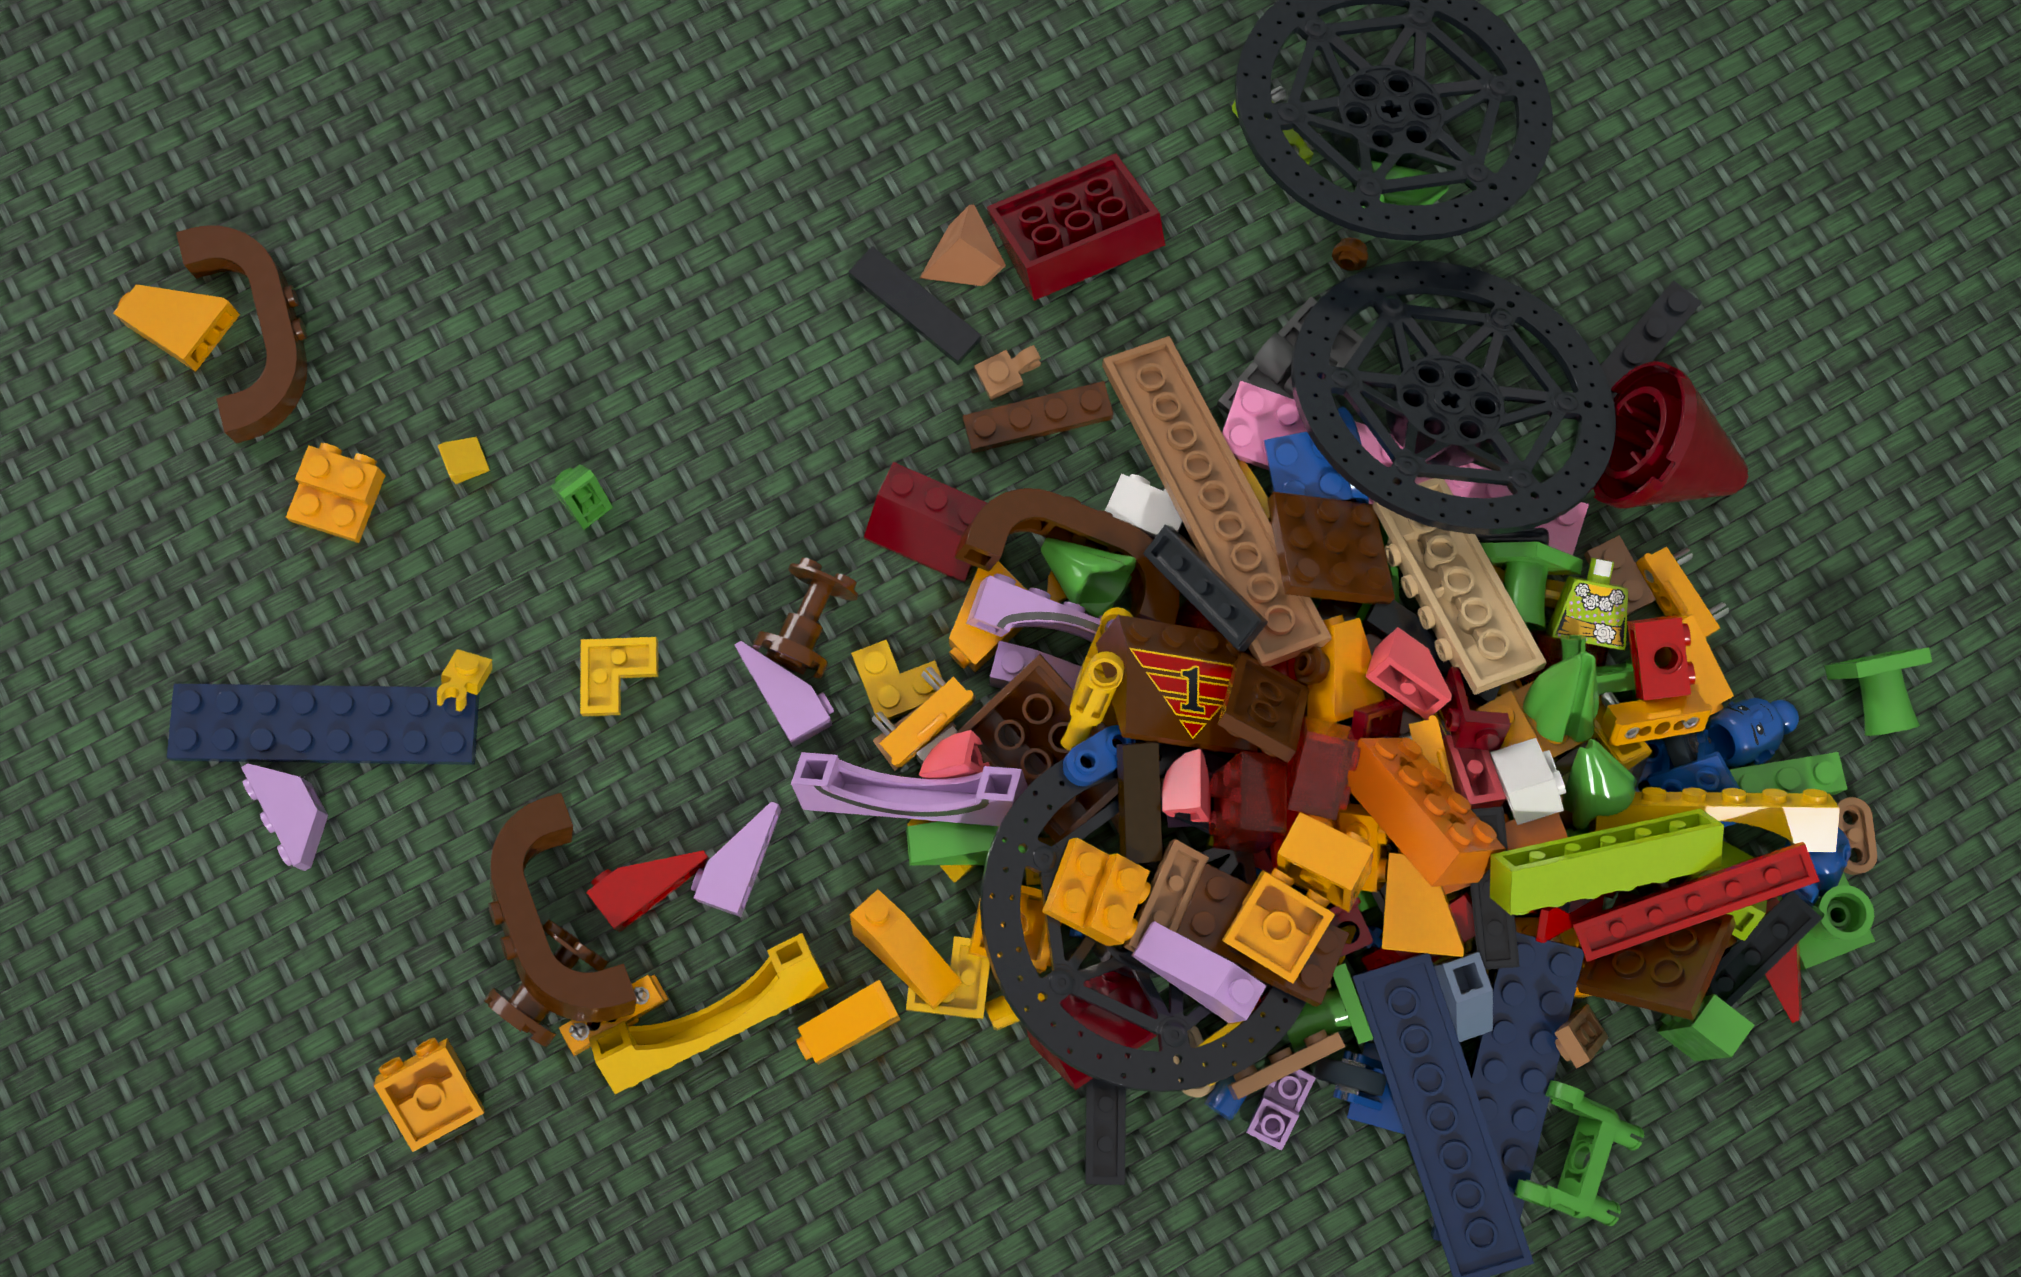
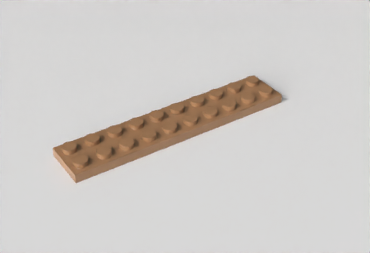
M1170 336L1104 358L1102 367L1199 554L1268 621L1267 625L1248 647L1253 658L1257 659L1261 666L1271 667L1297 657L1301 652H1307L1313 646L1323 647L1332 637L1310 597L1285 594L1272 525Z

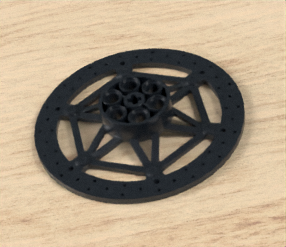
M1279 0L1264 13L1248 35L1236 71L1235 102L1239 123L1250 149L1266 173L1282 190L1313 213L1339 226L1374 237L1405 241L1438 240L1477 230L1497 220L1510 211L1533 186L1545 164L1551 145L1553 133L1551 99L1537 62L1517 34L1502 19L1475 0ZM1380 4L1406 7L1408 9L1407 14L1327 24L1319 17L1334 10L1356 5ZM1437 17L1453 25L1477 42L1497 64L1503 75L1493 76L1441 31L1432 22V18ZM1403 29L1381 65L1376 66L1368 63L1339 37L1341 35ZM1298 34L1306 41V46L1287 103L1274 104L1271 98V74L1275 60L1291 36ZM1413 36V70L1396 66L1397 59ZM1426 37L1434 41L1477 80L1430 84L1426 81ZM1316 50H1319L1336 85L1339 96L1301 102L1300 97ZM1333 51L1357 71L1350 78L1344 77ZM1474 94L1448 110L1444 109L1440 97ZM1512 101L1515 104L1516 111L1514 145L1505 164L1497 173H1493L1484 165L1500 102ZM1487 103L1474 156H1471L1442 127L1478 105ZM1333 111L1331 120L1313 115ZM1310 126L1331 132L1337 148L1346 158ZM1290 129L1296 131L1356 186L1355 191L1349 192L1335 185L1311 168L1297 154L1282 131ZM1435 143L1439 144L1454 159L1433 153L1432 150ZM1371 161L1382 163L1376 172H1373ZM1350 162L1360 167L1361 171L1355 168ZM1424 162L1452 170L1385 179L1395 165L1416 169ZM1464 183L1472 190V192L1462 197L1430 205H1396L1380 201L1381 194Z
M1432 261L1397 262L1366 269L1335 285L1320 298L1303 322L1294 345L1291 361L1293 396L1300 418L1317 449L1328 463L1362 494L1379 505L1423 525L1446 531L1483 535L1513 533L1538 527L1555 520L1577 506L1591 492L1610 460L1616 433L1615 405L1609 383L1596 356L1578 332L1554 309L1523 288L1487 272L1462 265ZM1416 294L1445 295L1489 307L1491 312L1478 313L1407 305L1399 297ZM1368 307H1373L1378 313L1379 318L1344 368L1329 365L1331 348L1339 332L1358 313ZM1414 319L1476 325L1481 328L1451 356L1441 355ZM1518 323L1548 349L1563 369L1573 392H1563L1514 330L1513 324ZM1386 327H1390L1401 375L1359 371L1358 368ZM1404 330L1425 357L1415 361L1410 359ZM1488 337H1491L1483 368H1479L1465 360ZM1503 340L1507 341L1544 391L1497 386L1492 378ZM1372 387L1391 388L1393 391L1390 397H1387ZM1332 394H1344L1393 462L1391 467H1386L1357 441L1342 420ZM1362 395L1386 409L1388 427L1403 449L1397 445ZM1504 401L1538 405L1506 413ZM1549 415L1550 419L1526 459L1520 461L1499 432V428L1539 416ZM1563 418L1577 420V438L1570 458L1554 476L1544 483H1539L1531 473L1532 469ZM1490 444L1501 460L1486 452ZM1478 460L1494 470L1455 466L1466 465ZM1416 477L1503 485L1507 486L1512 495L1497 498H1467L1434 491L1418 485L1414 481Z
M1136 739V743H1137V742H1149V741L1137 740V739ZM1116 740L1112 741V744L1117 748V744H1122V742ZM1159 743L1160 778H1165L1166 772L1175 760L1187 752L1200 748ZM1202 750L1209 773L1210 796L1231 809L1244 822V826L1236 832L1213 820L1211 822L1190 821V814L1175 813L1174 818L1221 839L1223 844L1201 852L1209 857L1207 863L1227 855L1228 858L1219 867V870L1230 875L1237 865L1240 864L1243 881L1253 886L1257 879L1254 853L1263 848L1271 861L1265 789L1237 766L1215 754ZM1080 758L1083 767L1091 768L1092 765L1089 759ZM1064 759L1051 766L1024 790L1004 816L992 840L981 882L980 914L985 950L993 975L1011 1009L1031 1035L1052 1054L1089 1077L1118 1087L1148 1092L1183 1091L1200 1088L1224 1080L1248 1068L1266 1055L1284 1037L1304 1008L1305 1001L1270 985L1261 1002L1246 1021H1242L1224 1036L1208 1044L1192 1048L1189 1045L1187 1031L1212 1011L1200 1004L1185 1016L1183 1014V991L1170 982L1168 1011L1151 980L1152 978L1160 977V975L1131 956L1133 952L1123 947L1124 944L1121 949H1118L1114 946H1106L1085 935L1070 959L1066 961L1064 958L1060 921L1045 914L1052 972L1044 978L1039 977L1031 961L1021 924L1020 897L1024 869L1027 868L1039 874L1044 906L1069 839H1084L1119 813V800L1117 799L1052 847L1039 841L1038 835L1044 826L1069 800L1099 784L1118 780V769L1089 786H1078L1066 778L1063 771ZM1160 796L1161 811H1162V796ZM1260 826L1264 827L1265 833L1260 831ZM1162 842V857H1163V855H1164V853H1165V849H1164V845H1163V842ZM1018 846H1023L1025 853H1021L1018 850ZM1161 861L1137 863L1150 871L1146 880L1150 885ZM1294 884L1292 885L1294 889L1304 895L1308 892ZM1142 904L1137 905L1133 918L1136 919ZM1092 949L1101 963L1078 970V967ZM1112 971L1120 973L1125 977L1136 978L1156 1014V1019L1084 986V981ZM1039 993L1044 995V1002L1038 999ZM1068 995L1074 996L1158 1035L1159 1052L1126 1047L1099 1036L1076 1021L1061 1007L1060 1002ZM1174 1056L1179 1058V1064L1174 1063Z

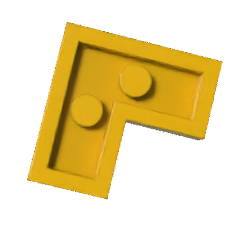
M657 637L581 640L580 714L582 716L621 715V678L658 677Z
M887 640L851 653L874 714L881 723L884 722L876 713L881 711L889 720L912 712L936 693L921 676L923 671L940 688L942 687L926 670V668L932 667L941 677L935 660L899 673Z
M954 936L950 968L961 979L962 984L934 1010L909 987L906 1011L974 1019L984 1018L990 963L986 958L968 954L971 938Z

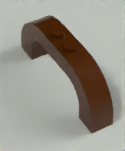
M212 225L176 232L183 264L196 279L226 271L243 274L249 279L267 352L266 365L262 375L252 386L243 391L216 398L224 433L236 444L262 436L276 428L292 413L302 396L307 380V358L302 341L307 339V333L302 319L296 317L294 307L299 306L296 291L292 285H288L282 270L266 249L246 233L229 227Z
M1033 488L1005 492L989 501L980 510L960 538L954 558L988 572L1001 558L1007 536L1016 532H1032L1046 538L1058 539L1114 554L1135 557L1136 566L1130 574L1132 579L1129 583L1132 594L1130 613L1134 618L1175 624L1179 609V590L1143 554L1153 539L1137 527L1113 517V514L1110 512L1090 508L1081 504L1076 498L1064 497L1050 491Z
M558 793L526 805L517 811L500 830L491 854L490 889L493 902L488 903L489 911L494 925L501 924L505 937H501L500 941L506 960L513 959L523 985L538 1003L549 1011L567 1019L582 1022L610 1021L633 1014L635 1011L637 998L625 965L620 964L601 971L584 973L574 971L561 964L550 950L524 876L527 864L537 854L544 850L572 842L573 824L562 794Z

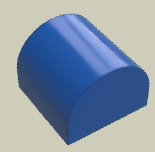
M1233 1075L1218 1081L1204 1103L1229 1121L1230 1119L1233 1120L1247 1097L1245 1096L1239 1100L1233 1099L1227 1085L1235 1082Z

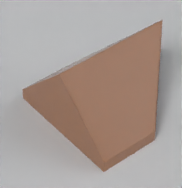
M969 205L948 226L922 272L920 279L985 286L1006 266L975 205Z

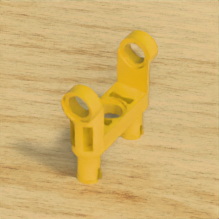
M1111 608L1103 614L1098 630L1079 671L1070 704V715L1072 718L1061 739V745L1069 751L1087 740L1093 726H1097L1102 722L1114 693L1122 682L1125 669L1123 661L1112 652L1098 653L1096 642L1107 630V622L1115 619L1118 615L1133 617L1124 608ZM1107 662L1114 665L1117 674L1111 678H1105L1101 663Z

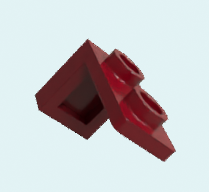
M1450 667L1445 682L1452 697L1444 705L1446 713L1445 727L1448 732H1451L1454 748L1499 750L1511 726L1508 713L1470 710L1459 667Z

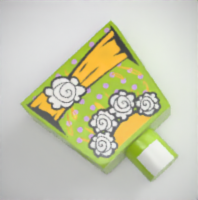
M1591 558L1587 579L1568 576L1547 626L1546 633L1556 638L1566 635L1568 639L1569 635L1586 636L1585 643L1625 651L1628 589L1620 585L1610 584L1614 567L1613 561Z

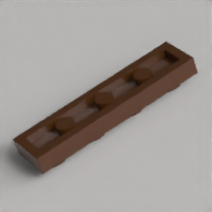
M1102 381L963 415V423L971 453L973 454L1112 420L1114 414L1105 382Z

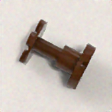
M802 557L799 564L792 563L788 568L789 572L796 578L809 585L797 614L788 613L779 635L760 631L752 647L756 651H759L761 646L767 649L765 657L785 668L803 675L807 668L816 670L813 677L822 678L828 662L813 651L823 630V627L818 624V620L830 595L855 601L859 594L854 590L857 582L852 578L839 573L833 577L822 572V566L819 563Z
M550 919L545 924H542L543 930L561 944L553 955L565 967L572 969L578 960L582 959L596 970L601 971L609 963ZM521 983L511 998L498 989L493 988L483 1000L488 1004V1007L519 1031L530 1032L533 1034L531 1039L546 1048L557 1035L555 1031L543 1022V1019L550 1011L531 996L523 983Z

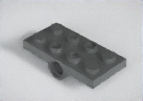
M1310 297L1279 333H1274L1255 356L1253 362L1218 400V407L1227 414L1229 413L1240 381L1294 399L1291 381V361L1294 345L1303 322L1317 303L1314 298ZM1347 325L1339 332L1331 348L1329 365L1344 368L1364 340Z

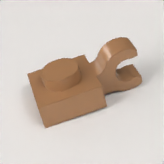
M1034 345L1022 350L1012 359L1008 351L1005 350L974 365V369L988 397L992 401L1023 386V380L1020 375L1041 365L1039 361L1041 357Z

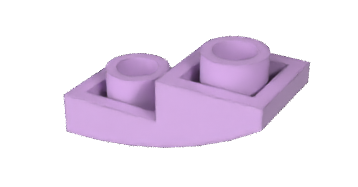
M1301 1068L1267 1085L1246 1133L1282 1151L1299 1117V1111L1316 1079L1314 1074Z

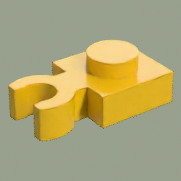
M456 649L441 674L442 685L437 689V705L442 706L447 698L454 697L456 698V711H462L467 705V692L478 695L490 675L492 659Z

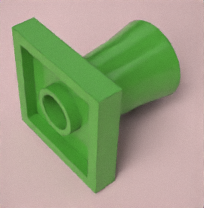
M1540 542L1480 543L1491 564L1505 570L1503 585L1528 630H1545L1547 575H1581L1583 560Z
M1929 647L1894 650L1824 665L1827 680L1858 678L1864 710L1865 736L1889 734L1920 726L1907 693L1902 669L1932 663Z
M1844 872L1838 886L1828 890L1824 896L1818 897L1817 902L1814 904L1825 915L1799 941L1800 970L1810 968L1875 942L1870 931L1874 921L1873 905L1863 891L1849 885Z
M1346 963L1336 966L1333 977L1337 986L1327 989L1322 1004L1315 1007L1306 1002L1295 1023L1288 1030L1287 1035L1294 1052L1306 1047L1303 1039L1325 1029L1327 1035L1353 1028L1358 1044L1374 1039Z

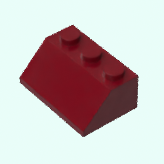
M893 462L877 494L864 539L965 583L973 565L956 559L954 556L965 529L987 502Z
M1112 971L1084 981V986L1156 1019V1014L1136 978L1125 977L1120 973ZM1068 995L1060 1002L1061 1007L1076 1021L1090 1031L1117 1044L1138 1049L1157 1036L1074 996ZM1027 1030L1030 1044L1075 1090L1093 1079L1052 1054Z

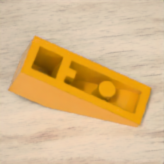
M876 890L850 914L853 935L933 1010L962 984L961 979L906 914L880 890Z

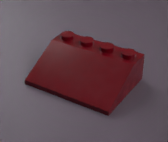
M1116 153L986 207L1020 280L1034 301L1165 246L1160 212Z

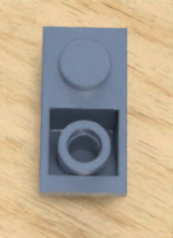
M1480 953L1464 954L1463 957H1455L1433 965L1459 1042L1493 1031V989Z

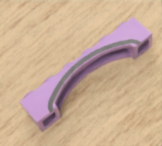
M994 574V577L989 575L981 581L966 624L999 637L1007 634L1012 628L1042 627L1064 631L1092 642L1102 616L1095 618L1085 614L1086 609L1072 602L1060 604L1050 600L1051 595L1043 590L1029 588L1028 591L1015 586L1016 581L1002 574ZM1114 619L1107 622V628L1111 625Z
M801 752L791 782L803 810L1000 826L1004 816L1015 800L1028 787L1022 769L984 766L983 772L970 776L948 779H921L889 775L864 769L840 760L838 755Z

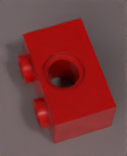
M1673 615L1627 621L1636 697L1645 701L1691 695L1690 685L1695 684L1696 677L1693 663L1691 661L1687 662L1686 646L1691 645L1689 626L1687 623L1682 622V617ZM1662 647H1668L1671 651V661L1665 667L1659 668L1654 661L1655 653Z

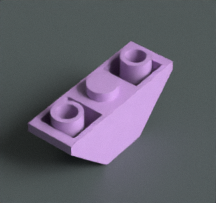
M252 764L242 766L241 768L247 778L242 781L243 785L253 800H259L264 810L260 813L261 820L270 833L275 832L281 844L277 846V849L283 861L288 866L293 865V867L303 871L311 868L328 818V814L312 784L299 776Z

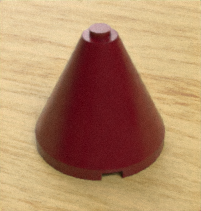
M1648 362L1629 371L1611 388L1612 391L1618 393L1613 399L1616 415L1615 442L1605 471L1592 489L1596 494L1594 497L1596 500L1614 508H1633L1732 495L1745 486L1748 480L1747 464L1690 378L1683 371L1667 363Z

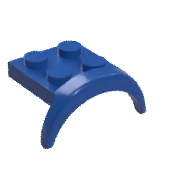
M1345 407L1337 408L1349 431L1361 444L1359 432L1351 413ZM1307 431L1264 440L1274 492L1336 500L1354 498L1355 502L1369 504V498L1347 482L1328 463L1315 446Z

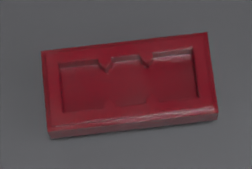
M1389 698L1354 709L1349 748H1353L1360 738H1398L1404 704L1395 698Z

